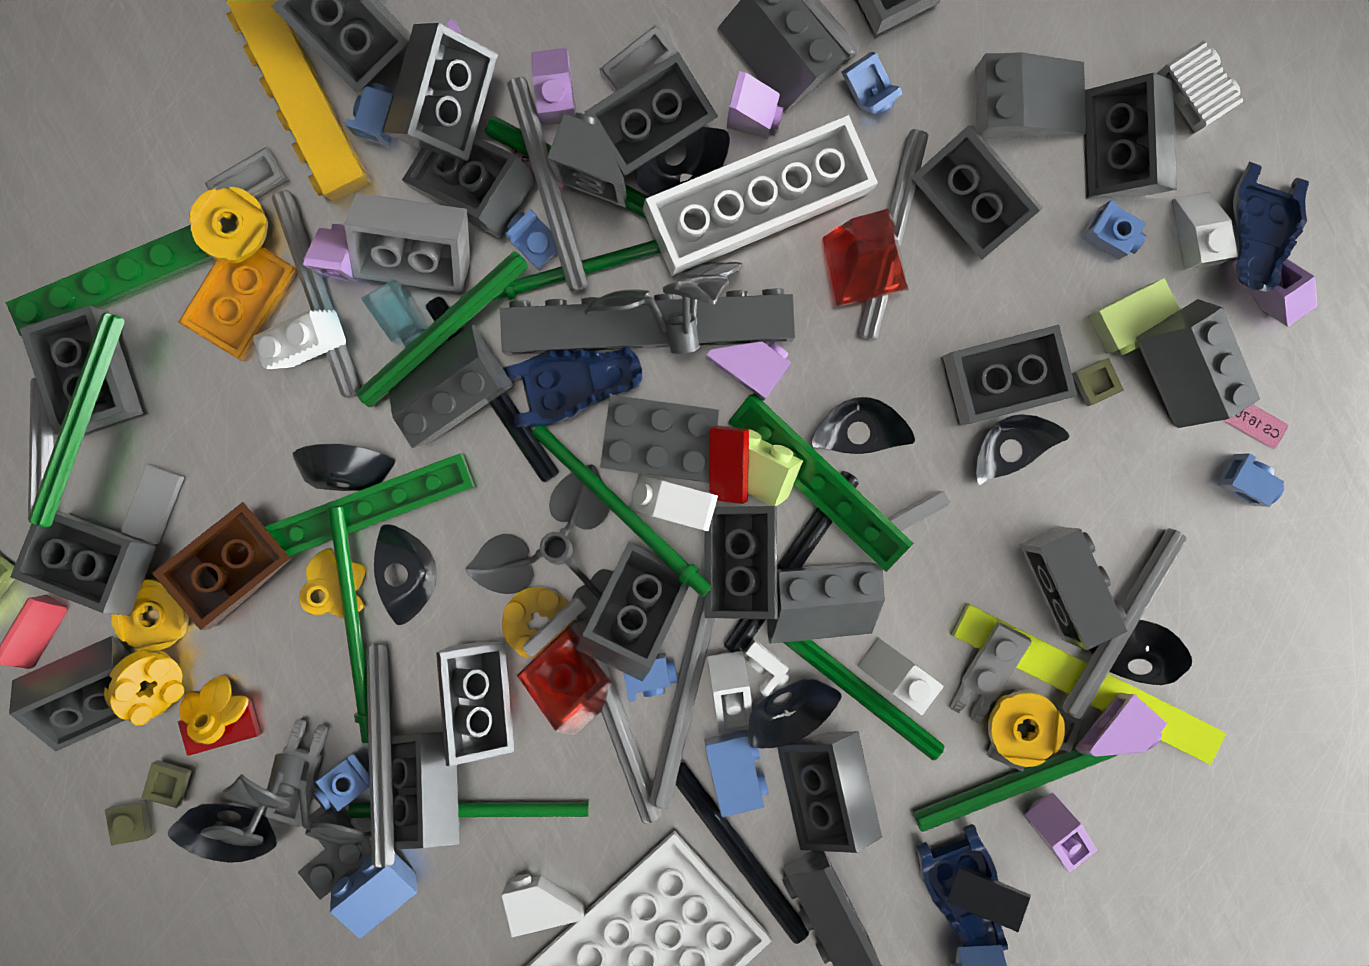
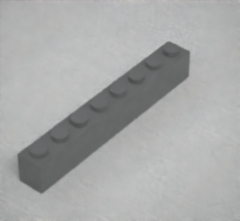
M784 289L762 290V295L748 296V291L733 290L727 291L726 297H719L716 305L701 300L697 302V332L700 346L747 344L760 341L764 343L792 342L795 338L793 294H784ZM654 295V300L666 321H669L670 313L683 311L682 299H676L675 295ZM599 297L582 298V304L567 305L566 299L545 300V306H531L530 301H511L508 308H500L502 352L505 355L542 354L547 351L568 350L570 352H577L579 350L609 351L621 350L624 347H629L630 349L670 348L668 333L660 331L659 322L652 309L647 305H640L626 310L592 311L586 317L585 309Z

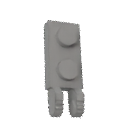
M997 621L961 680L962 685L957 691L950 709L960 713L970 699L973 690L981 694L972 709L970 719L980 723L988 713L992 701H996L1032 642L1030 637Z
M297 719L292 727L288 744L283 748L282 753L300 756L305 759L300 780L307 782L305 791L308 807L314 787L313 783L316 780L322 759V754L320 753L326 740L328 727L319 725L314 731L310 750H304L299 748V745L306 730V721ZM294 791L292 797H281L290 801L289 808L274 809L267 807L265 816L268 819L297 827L302 826L298 791Z

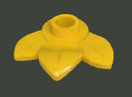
M324 549L317 553L306 567L307 583L300 590L299 602L301 607L311 615L318 616L329 612L334 616L344 618L336 560L330 549ZM351 562L356 592L364 580L366 568L362 564ZM316 590H320L325 594V598L321 603H313L311 601V594ZM356 595L358 612H360L365 605L360 597Z
M221 675L209 680L202 687L200 693L188 692L183 697L179 710L180 718L188 724L187 733L194 742L211 744L221 738L225 731V726L236 722L242 716L249 699L246 696H232L229 679L225 675Z

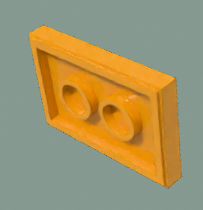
M262 246L254 255L245 258L240 263L216 259L178 323L235 358L244 361L254 345V335L263 331L298 274L297 269Z

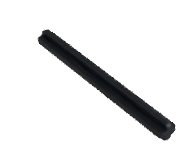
M440 296L433 298L425 305L426 310L434 321L449 309L445 300ZM461 327V328H460L455 334H453L447 341H449L450 339H452L453 337H455L457 334H459L460 332H462V331L464 330L463 327ZM506 391L489 402L542 482H548L557 476L558 469L540 442L535 438L530 427H516L514 416L520 414Z
M847 471L840 473L855 488L858 486L859 480ZM818 507L778 563L777 569L802 567L833 521ZM740 619L724 642L726 649L732 653L744 652L766 619Z
M681 762L675 784L792 942L799 944L809 936V932L802 919L728 820L721 816L719 808L687 765Z

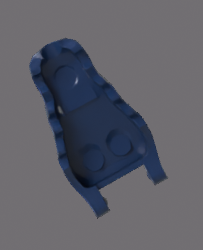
M1249 161L1238 182L1233 198V210L1239 237L1236 277L1239 283L1252 290L1267 292L1280 283L1281 280L1278 277L1282 264L1296 246L1297 241L1295 240L1304 231L1303 228L1307 223L1306 194L1309 181L1298 177L1295 178L1288 193L1258 184L1257 180L1262 166Z
M629 347L600 353L596 350H579L577 352H570L568 350L547 351L521 363L503 367L510 381L522 379L529 412L514 416L516 427L549 426L565 421L588 407L609 398L610 395L626 392L638 387L642 381V368L639 358Z
M970 824L962 828L965 839L931 851L927 842L916 845L921 874L927 891L934 904L945 915L952 929L960 937L963 947L1002 945L1003 951L1008 950V944L1001 925L947 902L960 865L998 881L993 860L981 841L975 825Z

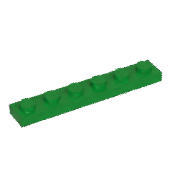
M188 225L5 303L19 336H21L19 328L89 305L98 308L214 258L207 255L196 244L192 236L191 225Z
M755 393L749 395L728 422L733 427L753 430L761 435L762 440L772 445L785 446L793 452V456L803 460L794 485L885 572L914 544Z
M459 453L264 527L289 556H293L333 541L329 507H344L347 535L469 490L474 488L475 485L463 453Z

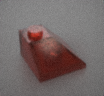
M889 209L851 218L823 237L837 307L909 290L896 227Z
M567 627L517 677L556 732L576 735L602 711L612 682L593 657L576 649L580 639L571 627Z

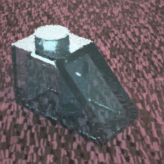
M395 280L361 298L390 341L397 345L403 343L404 346H408L429 327L410 291Z

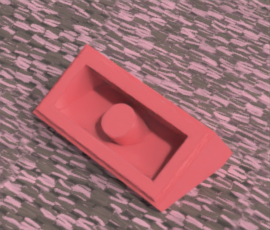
M48 595L27 598L0 644V665L25 669L35 667L67 613V606Z

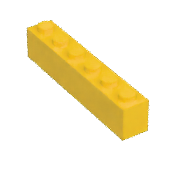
M226 0L231 9L226 15L236 33H243L248 43L243 46V49L254 67L259 65L264 75L259 78V81L270 99L275 97L280 107L279 110L275 111L284 129L292 131L296 142L292 143L293 149L303 164L308 163L313 173L308 178L315 192L319 196H326L334 203L372 184L295 30L271 7L277 0Z

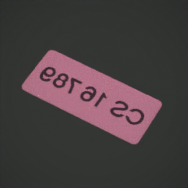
M1253 404L1232 418L1223 420L1273 449L1278 446L1288 428L1287 423Z

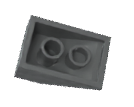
M1023 52L985 53L975 67L977 131L983 138L1083 136L1086 134L1084 62Z
M475 136L468 161L421 148L402 181L440 205L467 209L468 222L500 238L536 179L532 170L517 155Z

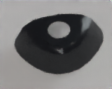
M700 128L677 143L683 145L686 149V156L680 164L669 165L665 160L666 151L640 166L636 176L638 186L644 192L653 196L723 167L730 144L729 133L719 128ZM683 173L692 175L688 180L680 182Z
M857 397L842 402L830 411L816 429L811 445L842 453L864 454L913 444L915 436L907 422L892 407L881 400L870 397ZM854 422H863L869 427L870 437L864 444H854L848 438V428Z
M1013 415L999 421L989 430L981 445L976 466L978 484L981 485L987 480L1019 471L1052 446L1068 440L1070 435L1063 427L1056 423L1033 415ZM1006 440H1016L1022 446V455L1015 462H1007L1000 454V447Z
M315 444L302 447L292 453L303 480L316 489L360 491L381 483L395 463L393 458L384 454L344 444ZM327 482H341V483L348 484L349 486H348V487H335V486L328 485V484H326V483H327Z
M385 524L381 526L374 554L375 582L381 601L389 616L396 625H403L413 619L429 601L436 586V564L430 550L418 538L395 525ZM394 563L403 565L408 573L406 582L399 587H393L385 580L386 568Z
M1139 620L1109 672L1139 683L1166 685L1176 682L1192 666V656L1181 639L1168 628L1153 622ZM1097 646L1089 649L1092 654L1096 650ZM1143 659L1152 665V670L1143 675L1135 674L1129 670L1128 664L1133 660Z
M802 679L775 691L757 703L750 714L749 744L753 748H776L786 746L808 736L819 728L835 710L841 700V693L837 689L816 679ZM787 692L792 693V697L788 702L781 706H773V702L778 696ZM785 710H787L789 713L794 712L790 716H785Z
M201 804L191 808L168 831L169 838L178 846L199 857L219 862L234 863L252 860L267 854L277 845L274 831L268 818L263 814L252 833L264 838L263 843L260 845L238 846L200 835L202 829L212 826H230L239 830L249 826L256 810L229 804ZM221 811H234L241 816V819L235 822H227L218 818L217 814Z

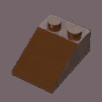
M242 502L152 574L200 630L211 629L240 606L282 568L291 557L248 506Z

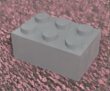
M355 193L344 223L354 278L462 293L470 265L467 209Z

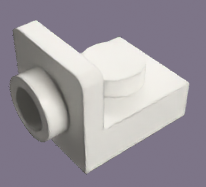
M753 638L744 650L749 656L746 662L762 675L766 670L770 672L759 687L760 692L767 697L772 691L775 692L783 688L789 679V676L786 674L789 668L785 662Z

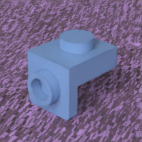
M875 52L868 53L841 71L860 110L875 114L883 113L895 104L894 100L903 94L899 86L891 84Z

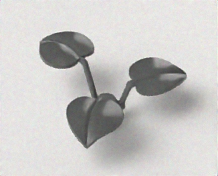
M708 262L683 271V278L690 279L689 281L674 282L663 287V293L682 296L683 311L670 313L669 321L664 319L654 298L649 297L650 291L640 289L619 290L599 297L585 309V317L592 311L626 310L640 305H647L652 309L658 320L660 331L668 333L671 353H690L700 348L696 317L698 300L716 305L720 293L729 284L728 277L726 276L738 272L743 265L741 262Z
M593 464L586 465L602 481L596 466ZM571 472L555 487L549 501L552 517L560 522H568L565 528H561L559 532L546 534L540 542V549L536 550L535 554L531 557H528V547L522 539L512 534L495 536L482 546L465 570L475 582L488 590L501 594H514L524 590L532 582L533 573L528 564L535 563L541 557L555 565L565 563L585 584L579 587L572 597L573 599L577 595H581L589 604L576 618L578 620L583 618L591 619L613 571L607 569L599 570L589 580L570 559L573 547L566 536L573 529L574 524L583 530L596 528L607 518L610 509Z
M280 753L275 755L267 789L260 787L241 774L232 785L223 790L222 797L226 800L250 807H258L249 826L241 830L230 826H212L202 829L200 835L232 845H260L263 843L264 838L252 833L265 807L274 809L289 808L290 801L281 797H292L294 791H298L302 826L306 829L305 835L326 843L347 845L369 839L371 831L362 832L336 824L312 822L308 815L305 791L307 782L300 780L305 759L292 754Z

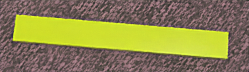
M968 603L966 604L951 634L952 636L980 649L996 622L999 621L1030 637L1032 641L1016 668L1070 694L1086 667V662ZM1110 674L1106 676L1093 698L1091 706L1104 712L1118 693L1135 694L1168 723L1161 731V741L1209 765L1212 764L1227 734L1226 732Z

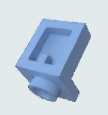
M532 209L526 214L523 212L518 213L507 225L509 231L505 235L508 240L539 271L558 254L551 230L538 218Z

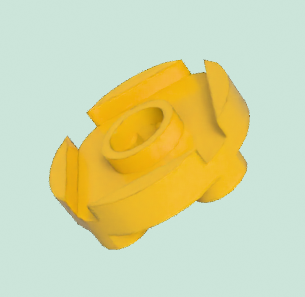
M228 187L229 189L222 188L216 190L214 188L208 190L195 201L190 211L189 222L191 223L194 241L207 255L214 259L240 263L245 258L254 255L266 239L268 221L264 211L254 196L243 189ZM232 216L238 218L235 223L238 228L234 232H221L223 226L220 220L223 217L228 220Z
M157 579L143 580L130 616L111 614V622L115 634L122 642L126 641L130 646L135 647L133 648L134 650H147L151 653L166 649L184 637L188 630L189 616ZM148 605L158 612L155 625H151L150 620L143 619V613L148 612Z
M544 586L528 587L514 595L505 606L502 618V631L510 647L521 657H530L523 649V645L538 631L536 628L531 629L529 626V622L533 620L532 614L538 612L540 617L546 616L549 621L569 603L567 598L555 590ZM575 619L532 658L544 659L559 653L572 636L570 625L575 622Z
M147 650L137 651L122 659L113 668L109 675L112 680L109 688L105 687L104 698L107 705L119 718L131 721L134 725H143L150 719L163 713L172 703L177 702L183 696L184 686L182 685L181 669L165 652L149 653ZM145 680L150 683L145 690L139 692L141 689L139 684Z
M1017 691L1010 695L1002 696L997 700L989 717L988 733L994 749L1015 765L1032 767L1046 762V758L1060 749L1064 740L1065 724L1060 712L1057 711L1055 705L1046 697L1031 691ZM1029 719V723L1035 726V731L1028 732L1027 738H1022V734L1020 731H1017V727L1023 723V720Z

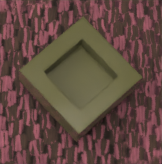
M1109 358L1072 373L1086 406H1091L1124 391Z
M156 760L151 763L141 798L173 808L182 805L192 770Z
M146 800L111 806L105 809L111 846L145 840L152 836Z

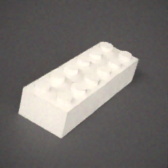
M848 115L645 199L643 212L671 276H674L867 195L878 182Z

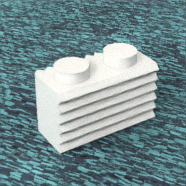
M1205 41L1189 49L1156 73L1173 81L1174 102L1194 133L1243 102V98L1239 96V85L1233 78L1227 77V73L1220 66L1221 60L1218 53L1212 47H1207V42Z
M319 309L317 311L308 310L254 335L253 341L262 366L265 369L295 367V365H300L302 362H306V360L317 357V355L327 353L328 350H334V348H338L340 345H345L346 338L337 313L334 310L321 311Z

